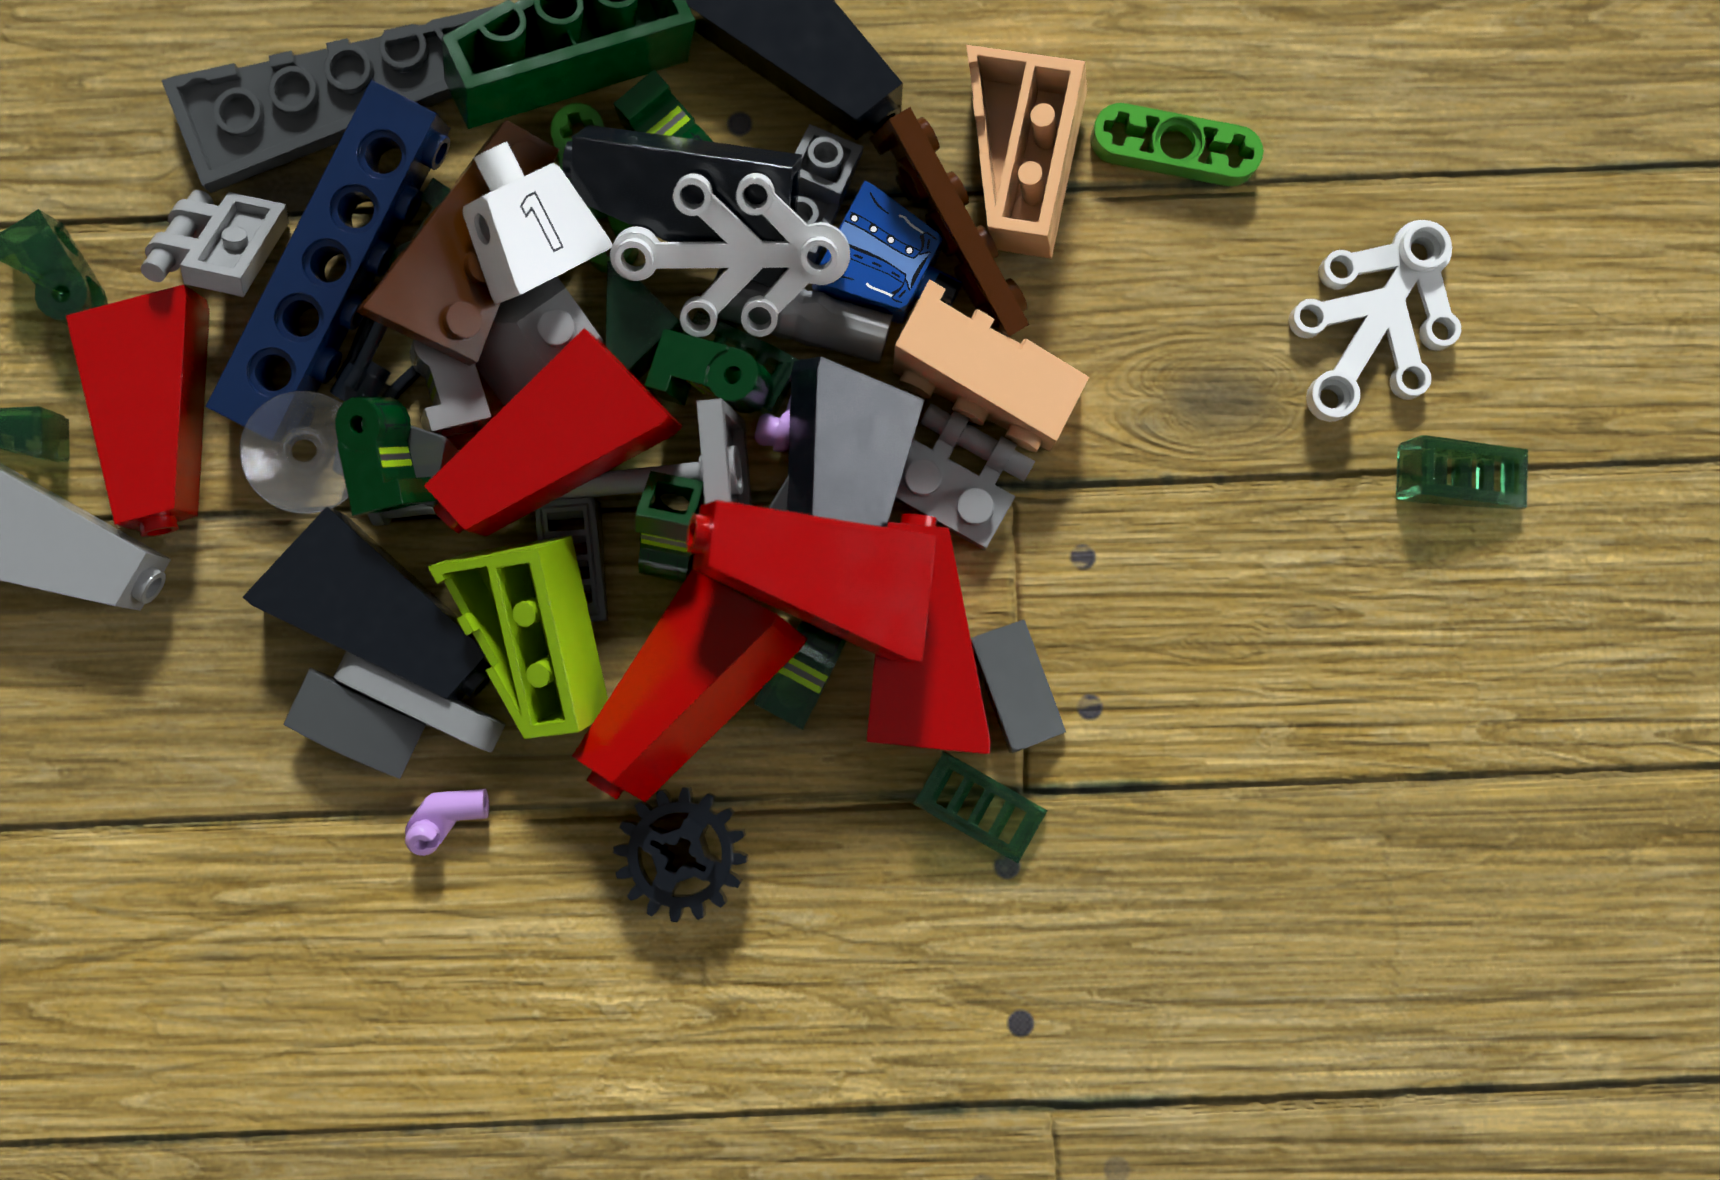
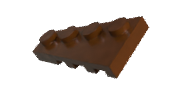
M911 107L890 118L869 139L880 156L889 150L897 160L896 168L898 175H896L895 180L907 200L913 198L918 204L923 202L929 212L925 215L927 225L943 238L941 251L946 256H951L955 253L961 264L954 267L955 276L963 282L961 286L976 310L979 309L994 318L990 328L1007 337L1030 325L1023 311L1027 310V302L1022 291L1011 278L1004 279L994 261L999 254L993 238L984 226H975L965 208V205L969 204V197L963 183L954 172L946 173L935 153L940 149L931 125L924 117L917 119Z
M505 120L495 129L475 157L495 146L508 142L524 176L554 163L559 149ZM474 158L456 180L455 185L444 200L423 223V227L408 247L401 252L388 269L387 274L376 289L368 295L356 311L468 366L479 361L500 303L495 305L490 295L463 216V206L491 192Z

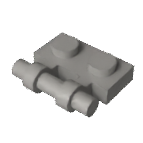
M194 190L187 199L179 200L168 215V228L165 232L156 233L145 248L147 258L141 265V272L147 279L153 282H162L169 272H174L181 268L184 284L244 297L289 224L286 204L228 192L218 206L213 205V200L209 194L201 190Z
M931 403L920 424L940 436L933 449L914 439L912 440L895 501L918 514L936 517V524L949 528L950 532L985 551L1016 497L996 486L995 483L1003 470L1024 482L1035 461L1016 451V443L1003 436L998 441L968 424L970 418L956 411L950 414ZM956 445L987 461L979 476L949 459Z

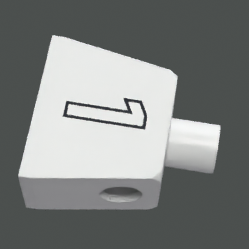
M508 142L495 146L474 157L491 192L463 206V216L495 305L519 296L611 249L613 244L559 166L552 163L524 176Z

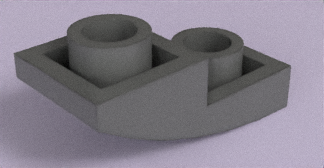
M309 668L284 721L285 726L337 753L398 779L401 778L426 726V723L341 683L330 675Z

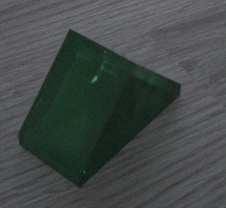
M607 261L606 347L639 380L650 370L663 329L683 334L685 332L680 321L640 281L623 278L615 271L611 261Z

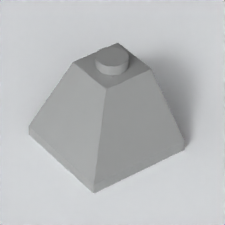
M556 276L519 296L500 303L479 361L475 365L503 406H505L584 328L605 346L606 344Z

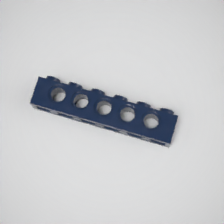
M373 80L370 81L205 407L272 441L291 444L295 436L300 437L304 434L314 417L315 406L312 405V402L321 384L328 383L340 366L342 353L338 350L349 329L355 330L365 317L356 311L365 301L366 295L376 276L382 277L390 268L396 253V245L393 242L403 222L406 224L410 223L418 213L423 200V192L420 189L430 169H438L446 158L450 147L448 134L451 128L437 113ZM391 149H401L402 158L399 166L390 173L381 174L379 172V161L382 155ZM373 202L374 214L371 221L363 227L354 228L352 214L355 208L361 203ZM344 254L346 258L345 273L340 279L328 282L325 276V268L328 261L334 256ZM315 307L319 314L318 326L311 334L302 336L298 328L299 318L304 311ZM287 360L291 367V379L284 388L276 390L271 379L273 369L278 363Z

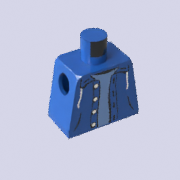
M864 181L839 227V230L845 235L850 246L848 268L833 283L827 285L812 284L813 291L824 292L839 300L892 314V322L903 324L916 299L919 300L930 279L946 289L941 301L952 306L963 282L934 267L941 253L943 238L873 184ZM829 250L826 251L819 265H823L830 260L831 253Z

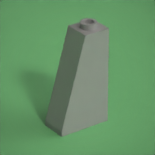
M0 463L1 581L139 611L142 610L144 604H148L156 598L164 586L166 580L164 571L171 561L170 558Z

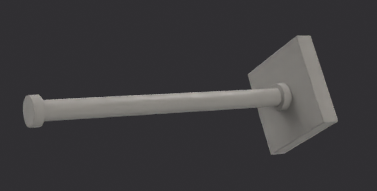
M722 398L697 401L701 449L698 462L607 471L555 500L643 492L650 471L703 481L705 504L719 500L752 506L745 420ZM419 504L390 512L368 514L374 526L389 525L392 518L436 513L433 507Z

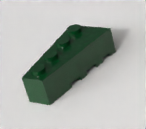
M506 0L442 36L444 80L467 129H471L649 74L654 69L659 71L688 62L695 18L686 0H519L516 3Z

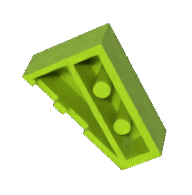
M572 535L467 552L428 566L437 584L444 581L462 613V616L458 617L457 620L466 636L473 633L490 663L491 668L487 669L486 672L524 739L577 733L593 724L607 702L608 696Z

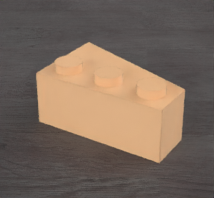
M966 45L989 233L999 251L1052 259L1087 95L1085 61Z
M929 279L895 344L893 372L901 376L898 381L899 384L921 397L930 398L932 393H935L953 402L952 410L970 418L972 423L984 425L985 421L988 420L1008 430L1005 437L1023 449L1037 452L1039 447L1051 451L1089 377L1028 339H1023L1019 343L991 329L994 318L981 310H975L972 317L969 318L941 301L946 289Z

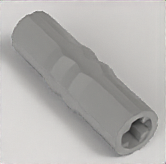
M719 268V270H718V272H717V274H716L715 280H716L727 268ZM752 279L718 314V318L742 325L741 314L746 301L754 296H764L771 287ZM803 289L778 314L776 328L770 334L778 338L793 339L806 346L821 347L879 364L884 352L893 315L839 300L824 292ZM762 307L753 308L748 313L749 318L755 324H766L771 319L769 311Z

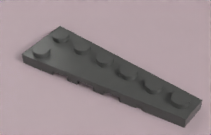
M496 6L433 19L423 25L410 24L384 30L381 37L351 43L346 38L326 43L327 48L299 55H294L292 51L269 55V61L240 68L232 63L161 80L201 185L210 193H213L339 143L371 80L425 108L453 98L444 80L442 36Z

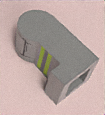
M413 339L410 348V361L414 369L425 377L433 404L432 407H427L423 411L420 419L423 430L446 438L481 430L490 421L491 413L476 365L468 366Z

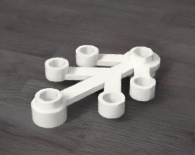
M760 173L748 174L740 181L736 192L737 203L747 214H762L787 241H762L713 194L711 184L705 177L699 174H687L678 181L674 189L673 200L675 206L685 215H698L725 242H660L653 232L636 226L629 227L619 233L610 250V260L615 271L623 278L632 281L647 279L656 269L727 268L701 296L690 298L682 308L680 314L681 326L686 333L694 337L707 336L714 330L718 314L762 268L788 269L764 296L751 297L743 306L741 314L742 326L749 334L757 337L767 336L773 332L777 325L778 314L808 283L816 285L833 283L845 273L850 262L848 240L838 228L823 222L807 224L775 193L772 181ZM690 184L700 187L704 193V201L697 205L689 204L682 197V188ZM759 184L766 190L767 199L761 204L750 203L745 198L744 189L748 185ZM815 246H823L829 250L831 258L823 265L814 264L808 258L809 250ZM628 248H637L643 252L646 262L641 266H631L624 259V251ZM762 307L769 311L771 319L766 324H755L749 318L748 313L753 308ZM693 308H702L710 315V321L705 325H696L689 319L688 312Z
M1428 220L1412 221L1404 225L1395 234L1392 244L1354 253L1347 250H1336L1330 253L1320 264L1319 278L1326 287L1333 290L1347 287L1357 275L1390 269L1395 270L1384 288L1324 302L1317 299H1306L1291 311L1289 326L1292 332L1301 338L1315 337L1326 326L1365 318L1334 370L1323 373L1309 386L1306 401L1309 410L1315 417L1323 421L1333 422L1344 418L1355 410L1360 401V388L1356 380L1385 332L1388 336L1396 367L1389 381L1392 392L1401 399L1410 400L1423 394L1430 387L1431 373L1428 367L1421 362L1405 300L1416 283L1427 315V319L1421 324L1419 330L1420 340L1424 346L1434 351L1446 349L1459 339L1461 323L1451 312L1441 271L1448 265L1451 259L1452 244L1448 232L1441 225ZM1413 243L1421 244L1426 248L1427 260H1419L1411 252V245ZM1338 261L1343 263L1348 271L1347 277H1335L1330 270L1331 262ZM1302 310H1310L1316 314L1318 319L1317 327L1310 328L1301 322L1300 313ZM1433 322H1440L1448 329L1447 340H1441L1434 336L1432 332ZM1404 371H1411L1418 377L1419 385L1417 389L1412 390L1404 385L1402 381ZM1323 389H1329L1336 393L1338 397L1336 408H1328L1322 403L1320 395Z

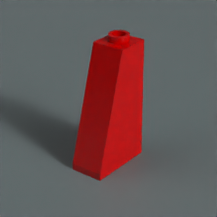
M184 284L66 315L114 524L139 531L142 537H155L175 532L179 529L177 522L198 517L210 311L207 300Z
M584 328L424 486L438 501L433 510L452 530L459 534L466 530L487 537L674 436L683 426L599 339Z
M719 500L700 506V513L692 515L687 531L686 547L688 553H694L693 570L887 660L898 662H922L937 535Z
M901 514L900 523L888 522L887 528L937 535L922 662H898L887 660L875 654L866 742L990 754V736L950 529L936 527L937 518L933 516Z
M692 569L571 757L592 770L586 781L607 795L618 800L625 790L646 802L801 650L807 638L778 614Z

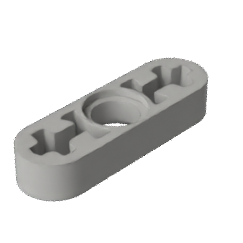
M348 651L345 652L333 676L336 680L467 744L488 752H493L506 725L496 717L461 700L445 699Z

